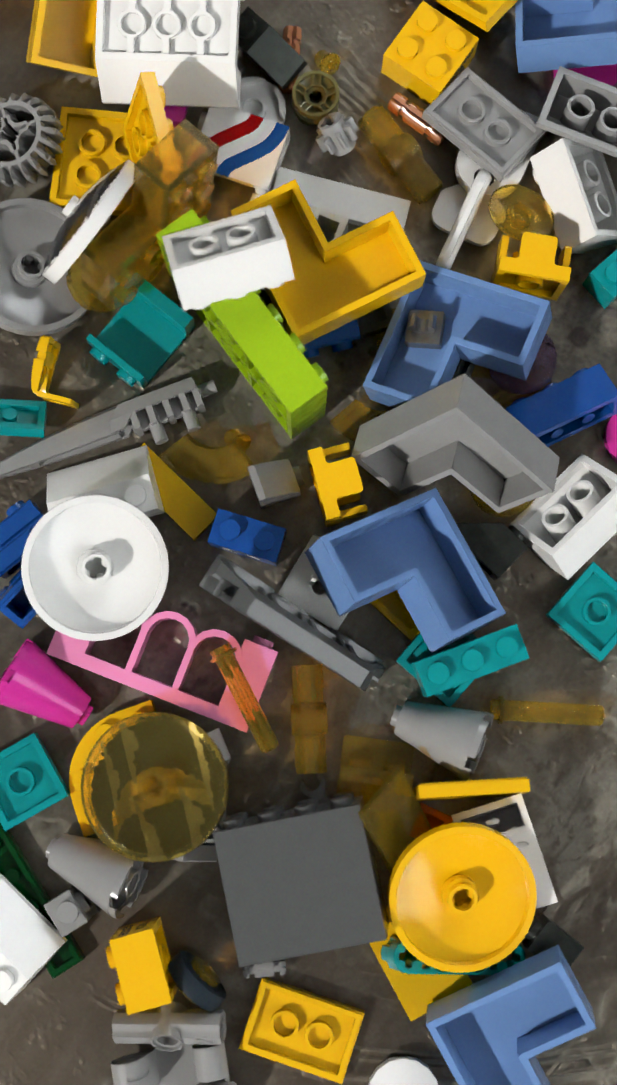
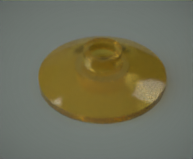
M509 184L496 189L490 197L488 204L490 216L495 225L507 236L521 241L524 232L543 235L551 233L554 227L553 211L547 201L532 189L521 185Z

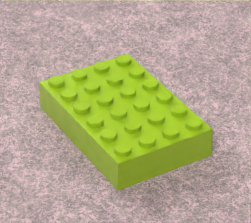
M190 209L156 234L169 277L174 284L175 281L162 236L210 223L206 216L199 218L193 209ZM260 289L248 292L242 298H228L211 303L210 306L204 309H193L292 440L325 416L328 389L326 382L329 380L318 363L315 362L311 365L303 354L306 351L303 343L295 333L290 335L286 333L281 325L284 322L282 316L272 303L267 306L263 303L259 296L261 293Z

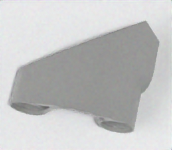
M224 1041L222 1045L183 1044L180 1050L172 1052L153 1048L119 1057L110 1062L114 1085H237L234 1081H230Z

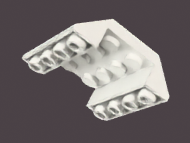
M97 0L95 63L102 103L130 105L140 72L155 71L158 86L162 85L165 91V106L240 109L241 72L237 67L240 1L245 0Z

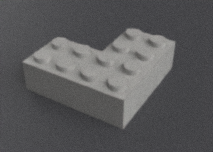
M465 373L360 425L351 457L355 458L356 463L399 497L446 476L453 475L497 513L554 492L560 459L558 455Z

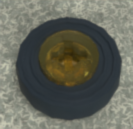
M183 950L177 953L169 962L168 970L176 986L192 1003L211 1012L224 1002L226 991L216 972L204 960Z

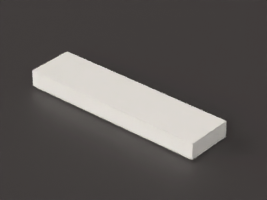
M279 167L273 190L296 179L309 205L317 206L349 219V223L363 226L394 211L404 231L411 204L410 200Z

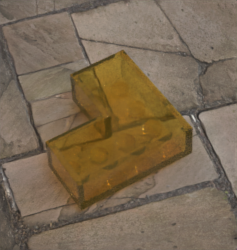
M187 119L180 122L134 164L132 205L90 242L82 252V286L113 312L121 304H129L136 296L138 288L145 281H153L160 273L165 262L156 234L190 209H193L199 218L208 216V211L212 205L210 203L211 193L215 187L213 183L214 174L218 168L216 162L219 146Z

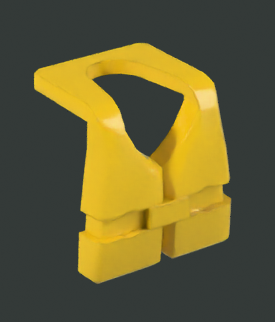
M42 335L36 347V351H38L37 358L33 359L31 389L34 394L47 402L78 409L79 403L73 399L48 393L61 344L51 336Z

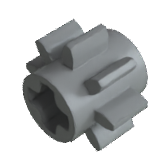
M333 112L323 117L318 123L319 129L316 132L319 136L315 140L323 153L329 151L331 155L343 156L355 147V140L358 139L356 132L359 129L352 116L345 118L344 114Z

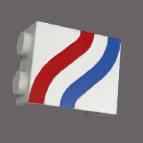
M209 108L208 112L203 111L197 127L200 135L196 144L191 143L186 157V163H189L191 176L198 179L200 172L204 171L253 187L256 194L263 195L272 191L278 169L282 165L290 142V126L238 109Z

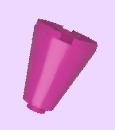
M27 638L0 677V705L66 727L73 728L77 723L82 726L93 710V707L89 705L91 697L34 641Z

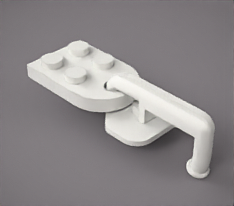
M523 111L537 123L539 117ZM537 144L501 182L459 149L455 161V175L459 184L445 188L440 192L431 213L433 224L439 230L449 234L440 252L436 266L451 270L463 241L476 246H485L494 240L503 221V213L497 200L508 197L516 190Z

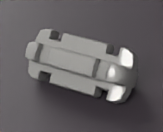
M286 959L242 967L243 975L245 978H250V974H255V978L273 977L275 972H280V976H283L286 973Z

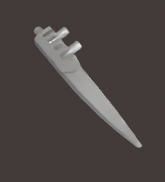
M189 377L71 424L0 461V479L47 466L115 441L129 438L133 431L135 435L141 437L145 435V431L150 430L156 445L166 443L169 439L164 424L169 422L171 425L178 423L177 419L182 417L188 432H195L201 429L196 412L203 413L206 411L202 398L218 393L214 380L196 385L193 378Z

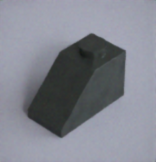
M249 6L243 11L239 18L238 48L285 90L308 63Z
M456 523L478 564L493 580L498 579L528 549L523 543L526 538L513 525L507 527L504 523Z

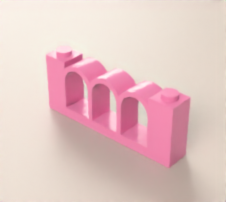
M163 611L153 616L151 615L142 624L125 668L91 655L95 641L72 638L58 631H55L46 654L247 733L279 652L272 650L273 642L256 635L253 641L244 639L241 646L234 636L223 630L211 629L198 634L191 620L177 612ZM166 620H176L182 623L189 636L187 650L172 686L136 672L152 631L156 625ZM215 637L227 640L234 648L236 656L233 670L219 705L181 690L198 648L207 639Z

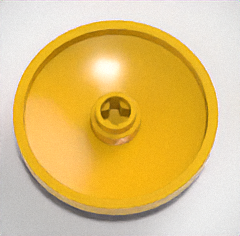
M470 822L444 824L417 837L397 859L387 888L389 916L394 930L404 947L426 965L442 971L455 973L485 969L511 954L526 936L534 918L537 902L535 879L529 863L521 851L500 832L490 827Z

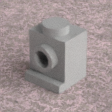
M73 886L43 905L62 938L87 923L94 914L100 911L94 902Z

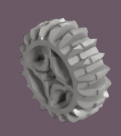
M25 92L21 96L11 93L9 100L0 97V183L11 188L15 185L25 188L28 181L37 184L39 174L48 176L46 169L49 165H57L54 156L63 153L58 144L65 140L60 132L63 126L57 118L56 112L49 105L47 106L42 99L36 96L33 98ZM8 158H9L10 160H13V161L3 162L4 160H6V159H8Z

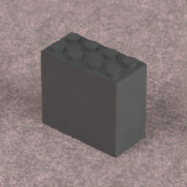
M353 791L341 792L332 795L333 799L330 802L319 804L318 798H311L297 802V806L288 810H284L283 805H275L263 808L262 813L249 817L248 812L234 813L228 815L226 820L221 821L222 824L213 832L239 967L387 940L389 921L363 795L354 796Z

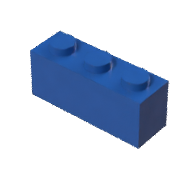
M599 363L591 368H582L575 372L572 377L559 383L548 384L540 392L530 397L519 398L505 409L549 447L616 415L617 388Z

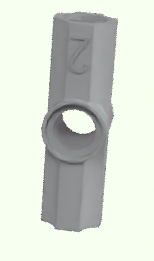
M177 1002L128 1015L126 1009H118L117 1012H114L112 1019V1038L115 1044H151L156 1049L168 1052L180 1050L183 1044L222 1045L227 1030L224 1009H215L211 1012L204 1009H187L186 1006Z

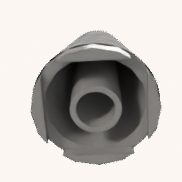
M406 701L403 707L396 706L390 725L395 727L394 734L421 753L461 780H471V774H474L488 739L485 735L487 727H492L494 715L484 711Z
M64 833L59 838H53L46 850L48 866L116 919L125 916L120 912L124 906L129 908L133 906L143 888L149 871L143 868L144 858L150 861L149 856L137 858L136 855L132 856L126 850L121 849L114 842Z

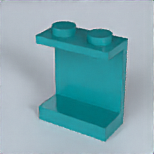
M139 275L130 285L133 290L132 296L96 338L89 334L86 340L92 348L89 353L103 365L110 362L119 369L116 375L126 384L132 387L136 383L144 389L196 325L191 315L183 311L181 307Z

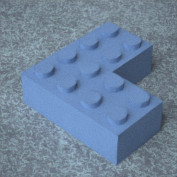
M518 0L515 3L518 73L558 70L559 66L570 69L617 64V0Z
M420 261L426 273L423 287L400 298L363 383V388L370 400L396 408L452 380L460 359L526 381L552 320L550 301ZM410 309L444 311L446 318L441 349L406 347L405 336Z
M437 488L321 536L305 552L339 617L397 590L431 654L488 626L506 614Z
M559 945L427 1005L425 1023L458 1085H551L536 1055L596 1029L593 1008Z

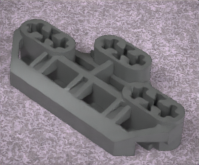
M220 554L216 556L198 585L251 621L363 691H366L372 680L378 682L386 670L382 664L383 660L330 627L328 630L317 623L313 616L277 594L269 585Z

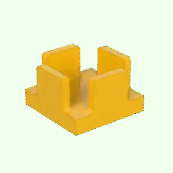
M524 232L521 237L519 252L515 251L512 257H507L510 236L502 235L498 244L494 272L490 283L538 298L557 301L570 281L572 268L569 265L572 247L565 245L559 255L558 265H556L555 255L558 238Z
M349 442L325 449L318 447L308 450V465L326 528L338 525L342 521L367 515L368 513L366 504L339 510V506L357 502L361 498L360 493L363 491V484L355 458L350 457L331 463L326 462L349 455L351 451Z

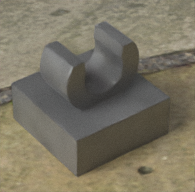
M410 309L405 336L406 347L441 349L446 318L444 311Z

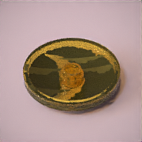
M165 712L136 714L110 727L91 749L81 778L83 809L95 834L116 853L141 862L169 861L197 849L212 835L219 825L229 796L227 766L219 747L212 737L196 723L184 717Z

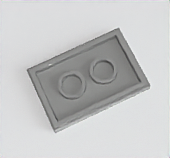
M469 67L423 111L422 119L484 170L489 171L499 182L517 166L546 133V130L536 127L537 123Z

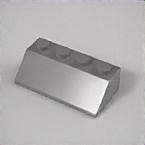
M559 66L536 127L617 158V88Z

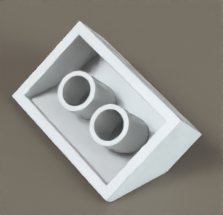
M561 138L530 157L533 166V177L540 187L544 198V209L552 221L555 230L554 236L558 238L557 245L561 250L566 245L572 247L571 254H581L617 243V193L602 152L567 138Z
M271 205L162 236L183 311L204 309L217 301L228 298H242L248 292L262 288H276L283 285L286 281L295 279L286 240Z
M147 445L47 473L46 503L48 511L72 498L86 495H103L126 501L137 507L148 517L165 513Z
M581 454L556 478L554 492L536 498L509 526L513 525L526 538L524 543L546 565L569 580L617 532V474L586 455Z
M0 873V1001L6 1005L30 983L66 943L67 939L65 937L62 938L59 931Z

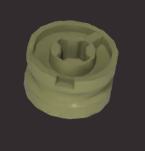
M313 70L297 78L292 90V107L295 116L307 126L309 124L318 125L320 120L326 115L338 112L340 90L337 82L331 75L323 71ZM319 96L322 97L319 103H313L309 99V97L312 99Z

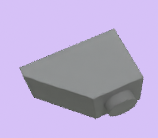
M289 458L247 467L262 510L301 496L299 487L305 485L299 466L292 467Z

